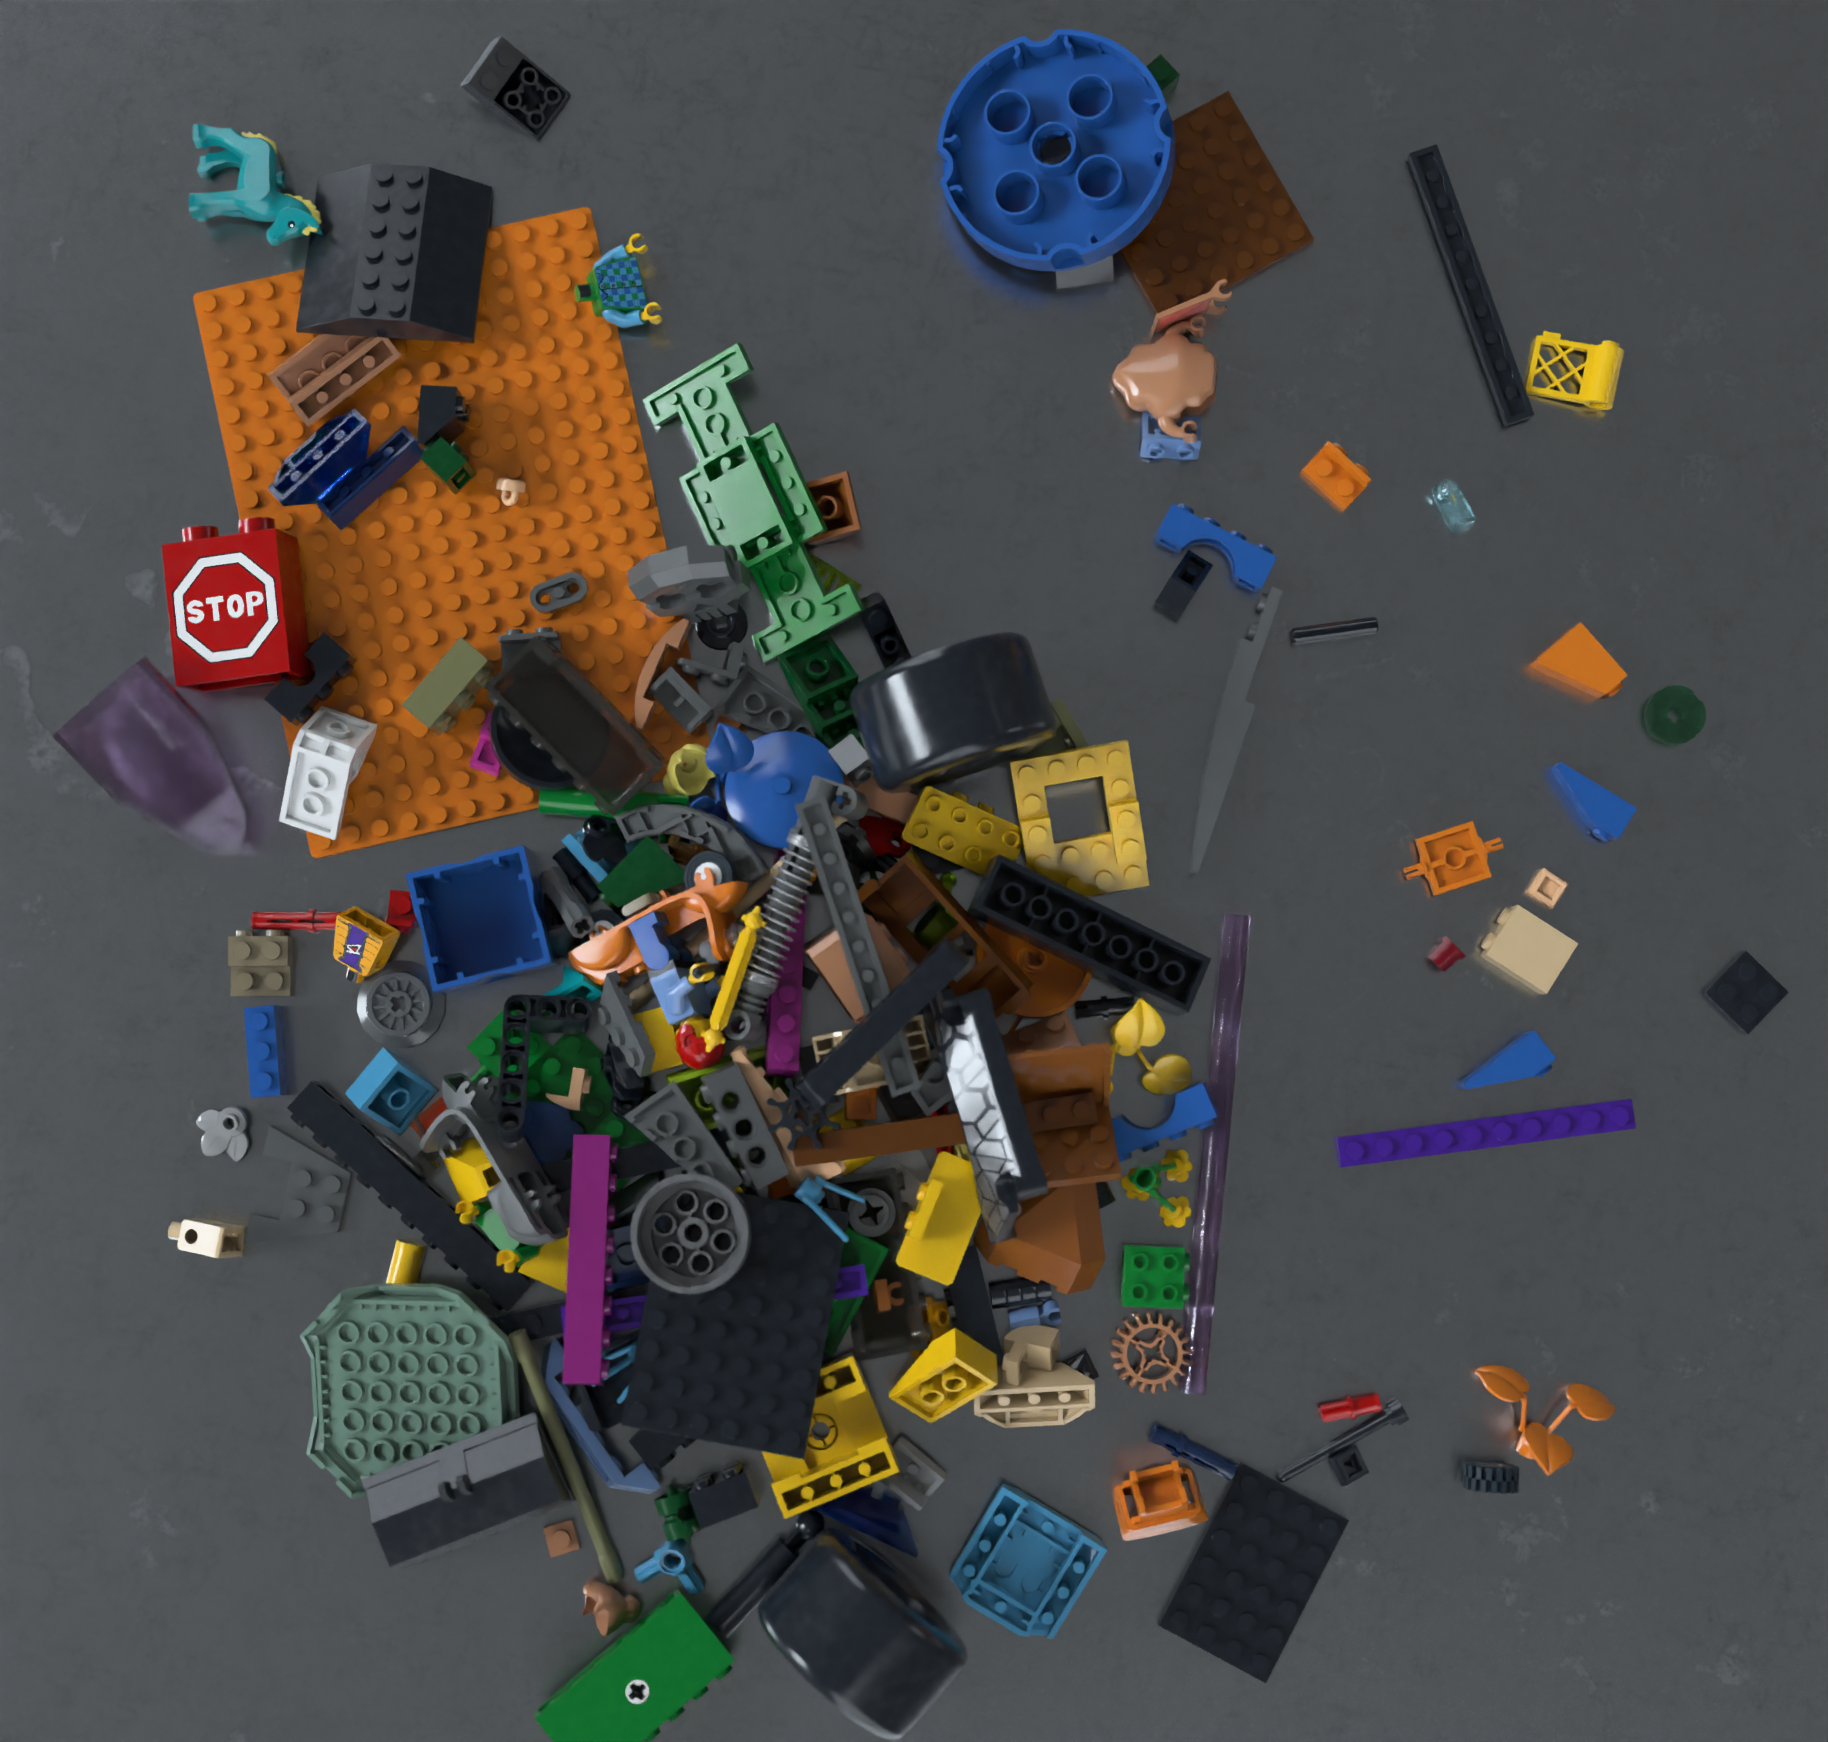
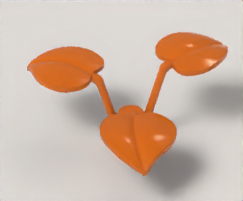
M1501 1365L1483 1366L1476 1369L1474 1373L1479 1376L1489 1392L1498 1399L1506 1402L1521 1400V1422L1518 1430L1522 1434L1516 1444V1449L1522 1456L1528 1459H1535L1547 1476L1567 1465L1574 1456L1573 1449L1569 1443L1561 1436L1552 1433L1570 1411L1577 1409L1586 1419L1602 1421L1610 1418L1616 1410V1407L1601 1392L1586 1384L1576 1383L1570 1385L1566 1391V1396L1572 1403L1563 1410L1548 1429L1537 1422L1527 1425L1528 1398L1525 1394L1529 1391L1530 1385L1521 1374Z

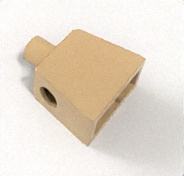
M203 1218L184 1219L182 1223L173 1221L168 1229L169 1239L178 1240L177 1247L179 1250L214 1258L239 1257L243 1254L247 1226Z

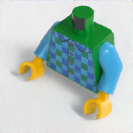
M639 233L633 234L630 237L629 245L624 243L608 251L596 261L587 276V284L575 285L574 289L575 298L578 303L591 301L595 316L604 317L606 321L621 328L645 324L646 320H649L652 324H660L662 321L660 315L651 316L654 311L661 310L662 308L656 302L647 304L637 256H632L633 252L644 254L648 250L646 244L640 248L635 247L636 242L644 238Z

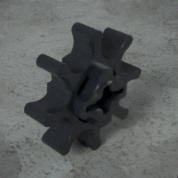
M788 1078L785 1080V1084L790 1089L788 1100L785 1102H777L772 1098L767 1100L768 1105L779 1107L782 1112L780 1122L769 1125L768 1131L776 1133L781 1128H788L792 1138L787 1148L791 1151L797 1149V1142L803 1136L811 1137L814 1148L821 1150L823 1144L818 1138L820 1129L824 1126H831L835 1130L841 1129L840 1123L829 1121L826 1115L828 1107L839 1103L840 1098L834 1095L822 1107L816 1109L811 1103L806 1102V1097L801 1092L797 1091L794 1080ZM799 1102L803 1108L811 1110V1113L807 1115L809 1125L805 1120L798 1119L797 1117L801 1114ZM795 1126H802L803 1130H797L795 1129Z

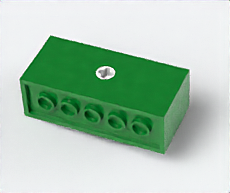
M676 1589L534 1711V1719L553 1742H650L661 1732L659 1727L666 1720L673 1722L685 1711L683 1706L690 1699L694 1701L700 1699L709 1690L707 1685L714 1678L718 1680L724 1678L733 1669L730 1664L735 1660L681 1592ZM631 1684L640 1685L642 1691L639 1694L635 1691L632 1692Z

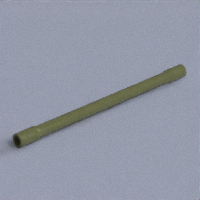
M526 1329L517 1330L508 1335L517 1360L522 1365L592 1538L608 1584L617 1583L625 1577L615 1551L611 1547L536 1361L535 1352Z

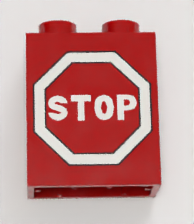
M255 517L240 520L238 522L239 533L219 536L218 527L215 526L188 527L182 530L183 542L161 545L176 687L197 693L276 683L280 682L283 677L290 681L312 678L310 659L304 655L308 651L309 645L298 540L296 537L276 529L275 519Z

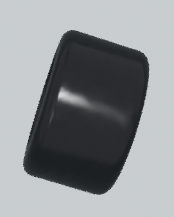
M1003 632L971 638L911 657L862 680L854 687L850 695V705L875 781L882 791L891 794L923 789L925 786L939 785L1000 765L1043 746L1052 740L1057 731V722L1031 644L1025 636L1015 632Z
M827 1528L819 1532L765 1594L758 1605V1617L762 1628L787 1661L836 1708L854 1722L881 1738L896 1740L905 1736L960 1673L967 1662L968 1655L964 1642L933 1604L877 1553L850 1534L837 1528Z

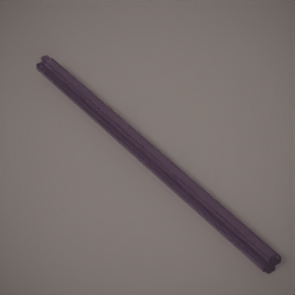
M1228 913L1225 914L1208 1086L1220 1114L1213 1118L1215 1124L1204 1128L1189 1301L1185 1335L1189 1341L1184 1344V1347L1189 1348L1192 1352L1183 1354V1358L1187 1359L1190 1365L1182 1364V1369L1186 1372V1375L1181 1376L1179 1390L1183 1393L1205 1395L1251 919V916Z

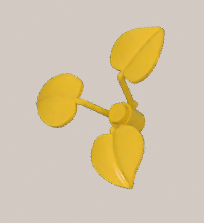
M1142 998L1110 1029V1036L1113 1045H1110V1076L1113 1074L1116 1053L1125 1057L1136 1053L1144 1066L1149 1070L1142 1077L1144 1087L1149 1092L1157 1095L1176 1093L1190 1084L1192 1080L1191 1066L1183 1056L1178 1054L1161 1056L1155 1061L1154 1065L1148 1062L1140 1047L1141 1045L1150 1047L1158 1044L1165 1034V1025L1156 1009ZM1110 1080V1094H1111V1092H1112V1090H1113V1083H1112V1081Z

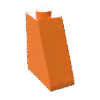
M1581 622L1571 628L1530 664L1533 669L1596 698L1606 694L1609 697L1613 696L1624 686L1621 681L1628 676Z

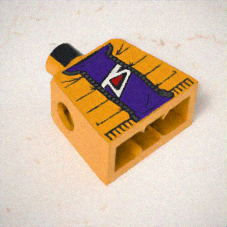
M357 906L338 914L336 918L333 956L337 961L348 967L346 978L351 982L359 983L364 980V976H370L381 970L388 961L400 936V931Z

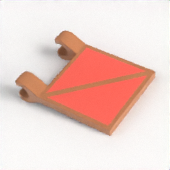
M1222 279L1215 284L1210 292L1157 313L1150 330L1152 335L1167 330L1175 323L1190 320L1196 315L1223 314L1227 309V305L1218 308L1214 305V301L1225 302L1232 297V291L1228 294H1222L1219 290L1220 287L1226 286L1228 281Z

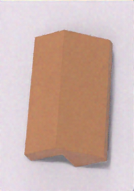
M320 334L267 375L309 427L402 355L389 338Z

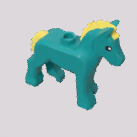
M200 123L193 124V141L196 148L205 149L210 146H217L226 149L220 152L206 153V156H200V164L198 166L200 178L211 177L215 172L230 167L239 168L240 172L237 190L190 193L188 207L192 219L197 218L198 221H207L216 215H226L230 217H245L255 221L274 222L267 230V240L270 244L276 246L291 238L300 237L304 234L308 236L310 232L323 235L319 228V225L322 223L320 212L315 210L316 206L312 205L310 200H303V197L299 195L292 196L291 194L280 193V189H285L284 171H281L276 144L271 139L260 133L254 135L252 132H242L241 135L231 127L216 128Z

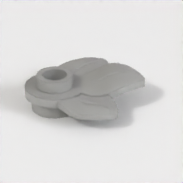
M227 1107L222 1111L209 1109L203 1112L196 1120L197 1126L205 1131L201 1140L203 1154L215 1156L226 1151L235 1162L242 1159L249 1145V1139L244 1131L247 1126V1116L244 1111L237 1107ZM228 1118L234 1121V1127L229 1125Z

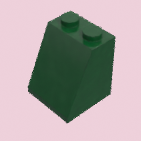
M647 835L596 886L602 892L598 897L609 908L617 911L618 909L622 910L625 905L647 893L660 894L659 891L666 890L670 895H674L686 890L684 883L685 871Z

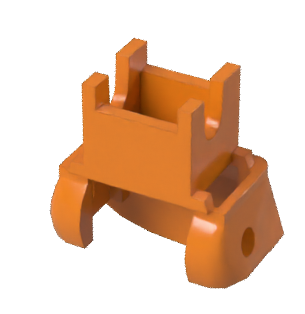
M1177 1460L1171 1461V1464L1143 1471H1129L1130 1480L1119 1483L1113 1490L1114 1507L1124 1541L1156 1536L1194 1526L1208 1520L1194 1471L1190 1468H1179ZM1184 1481H1187L1193 1503H1188L1185 1487L1182 1485ZM1132 1488L1139 1516L1130 1519L1124 1496L1131 1495Z

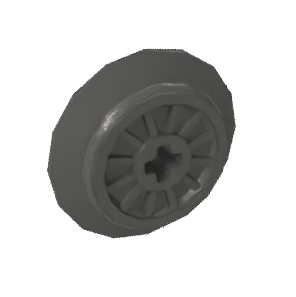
M394 960L386 963L381 970L365 978L358 992L357 1013L363 1029L375 1041L390 1048H410L424 1043L438 1030L445 1015V994L432 991L426 967L413 961ZM405 997L404 1004L407 1006L406 1009H398L396 1011L394 999Z

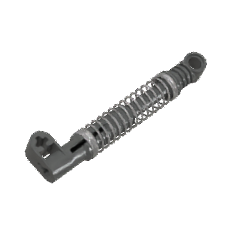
M812 776L804 801L825 795L831 815L852 821L859 820L865 816L869 804L867 797L863 793L847 785ZM839 796L851 801V804L843 805L836 802L837 797ZM799 817L796 826L792 827L788 833L786 841L789 842L788 848H783L786 855L780 858L783 864L782 867H777L780 871L779 875L773 876L777 881L775 885L770 886L773 889V893L767 895L770 898L769 904H764L766 908L771 910V913H761V916L768 919V922L764 927V932L756 931L757 936L762 939L761 942L756 941L755 946L758 947V951L753 950L752 952L755 960H749L748 965L752 966V969H746L740 986L743 992H738L737 995L741 998L735 1001L738 1007H733L728 1024L723 1029L727 1037L733 1040L751 1043L761 1036L763 1023L761 1020L762 1016L759 1013H764L765 1009L762 1008V1005H767L764 999L769 998L771 994L775 993V988H777L778 979L780 978L778 974L773 973L774 968L784 969L776 961L777 959H787L779 954L780 950H790L789 947L782 944L783 940L793 941L791 937L786 935L787 931L796 932V929L789 926V923L799 922L792 914L803 913L799 908L801 904H806L803 897L809 894L806 888L812 885L809 881L810 876H815V873L812 872L815 865ZM745 1019L746 1028L741 1033L740 1024Z

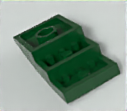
M829 633L778 655L777 660L822 743L830 750L850 734H853L865 749L850 705V695L858 684V674Z

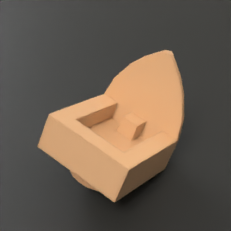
M573 1067L569 1096L546 1093V1097L561 1107L580 1111L585 1093L589 1094L592 1086V1076H588L589 1069Z

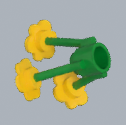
M1169 1150L1166 1154L1167 1158L1162 1159L1160 1165L1155 1163L1151 1168L1145 1166L1139 1169L1131 1168L1128 1172L1129 1176L1121 1179V1186L1124 1190H1127L1126 1195L1130 1199L1137 1197L1140 1201H1146L1150 1195L1157 1199L1163 1205L1159 1210V1214L1164 1219V1224L1167 1227L1173 1225L1176 1228H1182L1186 1224V1218L1192 1214V1210L1189 1208V1199L1185 1196H1181L1178 1199L1170 1197L1168 1200L1163 1197L1158 1191L1162 1183L1159 1173L1161 1171L1167 1172L1166 1177L1170 1181L1176 1179L1178 1182H1185L1189 1178L1188 1171L1193 1169V1164L1191 1161H1188L1189 1154L1186 1150Z

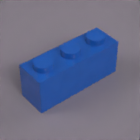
M268 1005L244 1008L250 1098L289 1095L282 1006Z

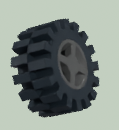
M1492 1461L1464 1462L1463 1488L1494 1494L1518 1493L1519 1466Z

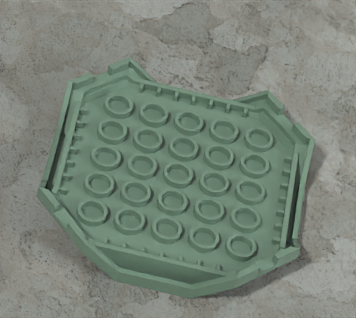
M379 1283L344 1289L300 1335L311 1359L314 1414L306 1454L321 1469L326 1468L338 1480L336 1484L351 1499L367 1496L362 1479L520 1418L518 1363L510 1340L462 1291L442 1284Z

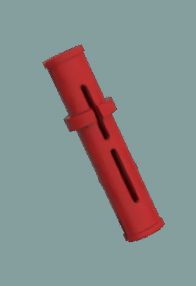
M309 909L308 912L253 911L251 926L253 930H308L309 933H316L317 930H335L337 915L342 912H317L316 909ZM272 920H293V922L272 921ZM302 920H324V922H303Z

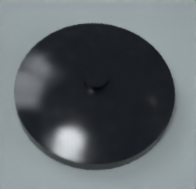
M540 673L518 680L501 695L490 718L489 738L497 761L516 781L537 790L560 791L581 784L599 767L609 744V723L600 701L586 686L560 674Z

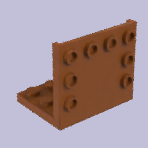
M1090 1043L1086 1046H1062L1052 1050H1029L1025 1053L1007 1054L1021 1103L1094 1092L1098 1123L1046 1130L1031 1134L1040 1165L1046 1176L1048 1188L1121 1180V1168L1109 1107L1110 1044Z

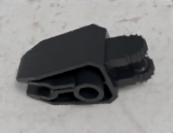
M609 1033L606 1053L601 1055L600 1058L601 1071L604 1073L613 1095L623 1101L641 1100L645 1076L640 1078L634 1068L628 1065L625 1055L619 1046L613 1043Z

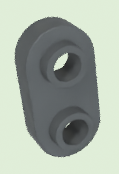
M570 572L536 585L530 593V602L538 612L550 614L583 601L588 594V583L579 573ZM573 584L579 586V590L575 594L569 593V587ZM544 595H550V603H541L542 597Z

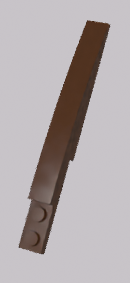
M1094 1092L1022 1102L1031 1134L1046 1130L1098 1123ZM950 1112L930 1115L928 1117L923 1116L819 1132L818 1138L823 1144L821 1150L814 1148L811 1137L803 1136L798 1140L797 1149L793 1151L795 1167L964 1144L966 1141L958 1113Z

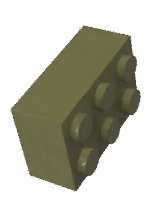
M460 637L405 700L402 706L438 736L442 732L446 734L456 724L457 720L455 717L462 709L466 711L473 705L476 700L474 695L480 688L483 687L485 689L492 683L496 677L494 672L497 668Z

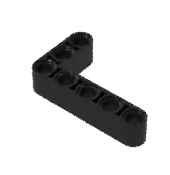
M517 994L510 996L505 1001L496 1116L497 1135L503 1142L516 1143L524 1135L531 1032L582 1034L588 1031L592 1023V1005L585 998ZM514 1010H521L525 1012L521 1016H514L511 1014V1012H513ZM550 1011L553 1012L555 1015L552 1017H544L541 1014L543 1012ZM579 1012L583 1013L585 1017L577 1019L571 1015ZM514 1037H518L523 1040L518 1044L509 1042V1040ZM511 1065H518L521 1067V1069L516 1072L509 1071L507 1068ZM509 1093H516L520 1096L515 1100L505 1098ZM508 1121H514L518 1124L515 1128L511 1129L503 1126Z

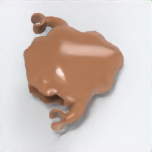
M1196 315L1190 320L1173 324L1167 329L1165 335L1154 344H1137L1132 348L1129 355L1116 366L1112 375L1113 385L1124 396L1127 405L1133 411L1149 412L1158 421V425L1163 432L1172 437L1182 438L1184 442L1189 444L1194 443L1197 440V436L1194 433L1188 434L1186 432L1189 430L1196 431L1198 429L1196 422L1186 421L1182 424V427H1179L1176 423L1181 421L1186 415H1200L1207 406L1213 404L1217 387V358L1209 352L1203 343H1191L1183 336L1188 331H1190L1194 338L1198 339L1205 335L1203 328H1195L1196 326H1204L1206 324L1205 318L1201 315Z

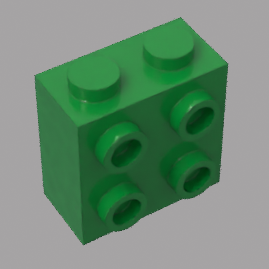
M1122 1244L1120 1304L1123 1307L1183 1309L1184 1302L1189 1301V1283H1184V1271L1190 1270V1253H1185V1247Z

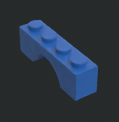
M1172 503L1154 538V541L1178 553L1198 543L1217 546L1230 560L1232 580L1256 593L1261 590L1277 559V556L1272 554L1273 550L1262 544L1255 546L1247 542V537L1234 530L1228 532L1220 528V523L1212 518L1205 517L1202 519L1194 515V510L1184 504H1178L1177 506Z
M1203 1081L1175 1094V1107L1171 1117L1159 1126H1139L1131 1122L1124 1114L1113 1118L1112 1124L1119 1162L1131 1158V1152L1142 1148L1143 1152H1147L1160 1146L1158 1141L1169 1137L1171 1141L1187 1135L1186 1129L1197 1125L1198 1130L1215 1124L1213 1118H1216L1220 1113L1207 1082Z

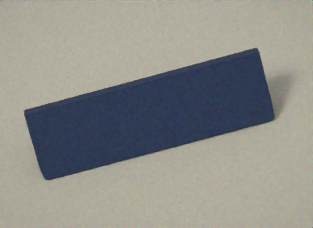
M403 426L317 503L319 508L340 530L344 529L421 460L420 457L423 453L417 444V439Z

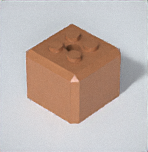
M864 912L891 992L910 973V970L905 965L909 960L900 947L892 946L888 939L892 936L882 922H876L871 915ZM833 924L804 944V953L851 1020L858 1024L865 1016L835 925Z

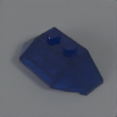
M355 408L350 410L348 414L339 415L327 421L283 461L275 475L274 482L270 483L268 490L283 506L323 503L366 463L371 424Z
M866 1485L811 1508L917 1558L919 1547L905 1508L899 1505L901 1500L887 1493L882 1497L872 1492L874 1488L871 1485Z

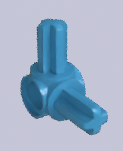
M685 1539L666 1541L664 1546L654 1552L653 1558L634 1569L636 1579L641 1583H646L664 1573L673 1577L678 1576L690 1595H697L705 1588V1583L692 1566L694 1559L690 1555L689 1543L686 1544ZM669 1553H675L680 1558H673Z

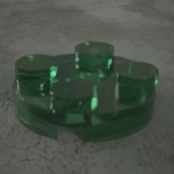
M1680 685L1667 686L1652 694L1644 709V722L1649 736L1667 745H1680L1693 739L1703 729L1706 721V710L1702 700L1699 701L1698 697L1693 694L1695 692L1690 688ZM1672 707L1677 708V713L1682 714V719L1676 720V723H1673L1671 718H1668V712L1672 711Z

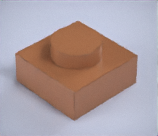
M573 1518L543 1527L551 1558L581 1548Z

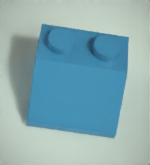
M383 1047L345 1094L360 1111L400 1136L438 1089L408 1063Z

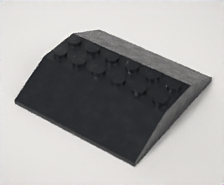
M371 163L319 176L314 205L316 206L315 210L320 212L322 223L319 225V228L323 235L310 232L296 326L297 333L474 343L493 188L445 171L424 166Z

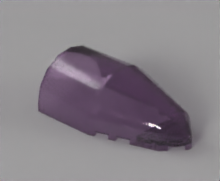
M146 655L114 680L52 735L117 804L124 808L127 806L143 815L142 818L149 822L154 821L168 829L169 833L202 851L220 849L234 850L235 852L241 850L245 844L248 807L209 722Z

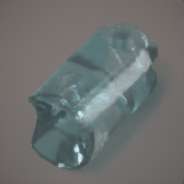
M1444 479L1441 484L1434 486L1432 492L1433 499L1452 533L1477 520L1459 485L1454 480Z

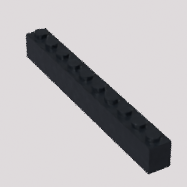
M311 1081L287 1107L293 1113L290 1118L301 1128L307 1126L314 1133L312 1138L321 1147L326 1148L328 1146L336 1153L334 1158L340 1165L346 1169L350 1166L358 1173L356 1179L368 1189L372 1186L380 1194L378 1199L387 1208L392 1209L394 1207L402 1214L400 1219L406 1226L411 1229L416 1227L424 1234L422 1240L434 1250L438 1247L446 1255L444 1260L455 1270L458 1268L462 1269L468 1275L465 1279L472 1287L477 1290L482 1288L490 1295L488 1301L500 1311L503 1308L506 1311L511 1310L536 1283L531 1277L518 1272L520 1267L517 1268L515 1266V1270L512 1273H507L504 1271V1264L498 1266L497 1254L500 1250L471 1222L468 1224L461 1223L459 1221L461 1213L456 1214V1208L321 1083Z

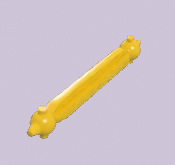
M756 906L752 912L747 915L743 914L741 917L746 927L739 934L710 1017L711 1028L701 1032V1036L704 1037L707 1052H711L715 1046L720 1043L724 1044L726 1038L722 1037L721 1031L728 1024L757 940L756 930L760 927L764 928L766 925L761 916V907Z

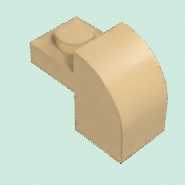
M1041 1325L1024 1326L1012 1330L1005 1336V1355L1002 1369L1006 1371L1007 1384L1018 1386L1027 1367L1046 1371L1052 1370L1060 1353L1059 1329Z

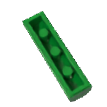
M574 786L560 791L540 790L539 814L584 818L600 815L609 820H616L614 816L628 810L658 804L659 793Z

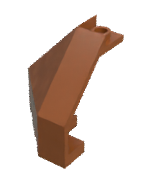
M1096 1183L1048 1188V1193L1017 1202L1019 1213L1014 1222L1017 1237L991 1245L984 1219H982L973 1242L988 1263L997 1267L1000 1264L1009 1266L1017 1270V1275L1036 1283L1043 1280L1057 1286L1056 1291L1066 1295L1091 1289L1106 1259Z

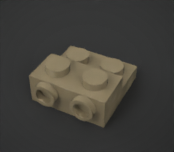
M237 930L236 936H228V966L231 967L230 996H293V937L284 936V930H266V936H255V931Z

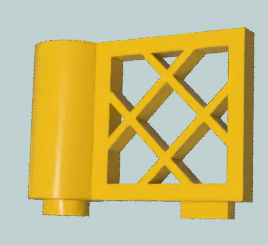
M1547 331L1543 332V336H1536L1525 388L1527 394L1581 403L1598 410L1613 408L1624 350L1619 347V343L1602 341V344L1591 345L1560 339L1561 334ZM1541 344L1553 346L1559 355L1545 363L1539 354ZM1575 350L1587 352L1585 363L1577 368L1572 365L1567 357L1568 354ZM1562 359L1571 372L1557 380L1549 367ZM1537 361H1538V362L1540 363L1541 367L1536 370ZM1584 369L1583 376L1581 377L1578 372ZM1545 370L1553 383L1545 389L1533 387L1534 377ZM1574 375L1580 384L1579 395L1567 393L1561 383Z

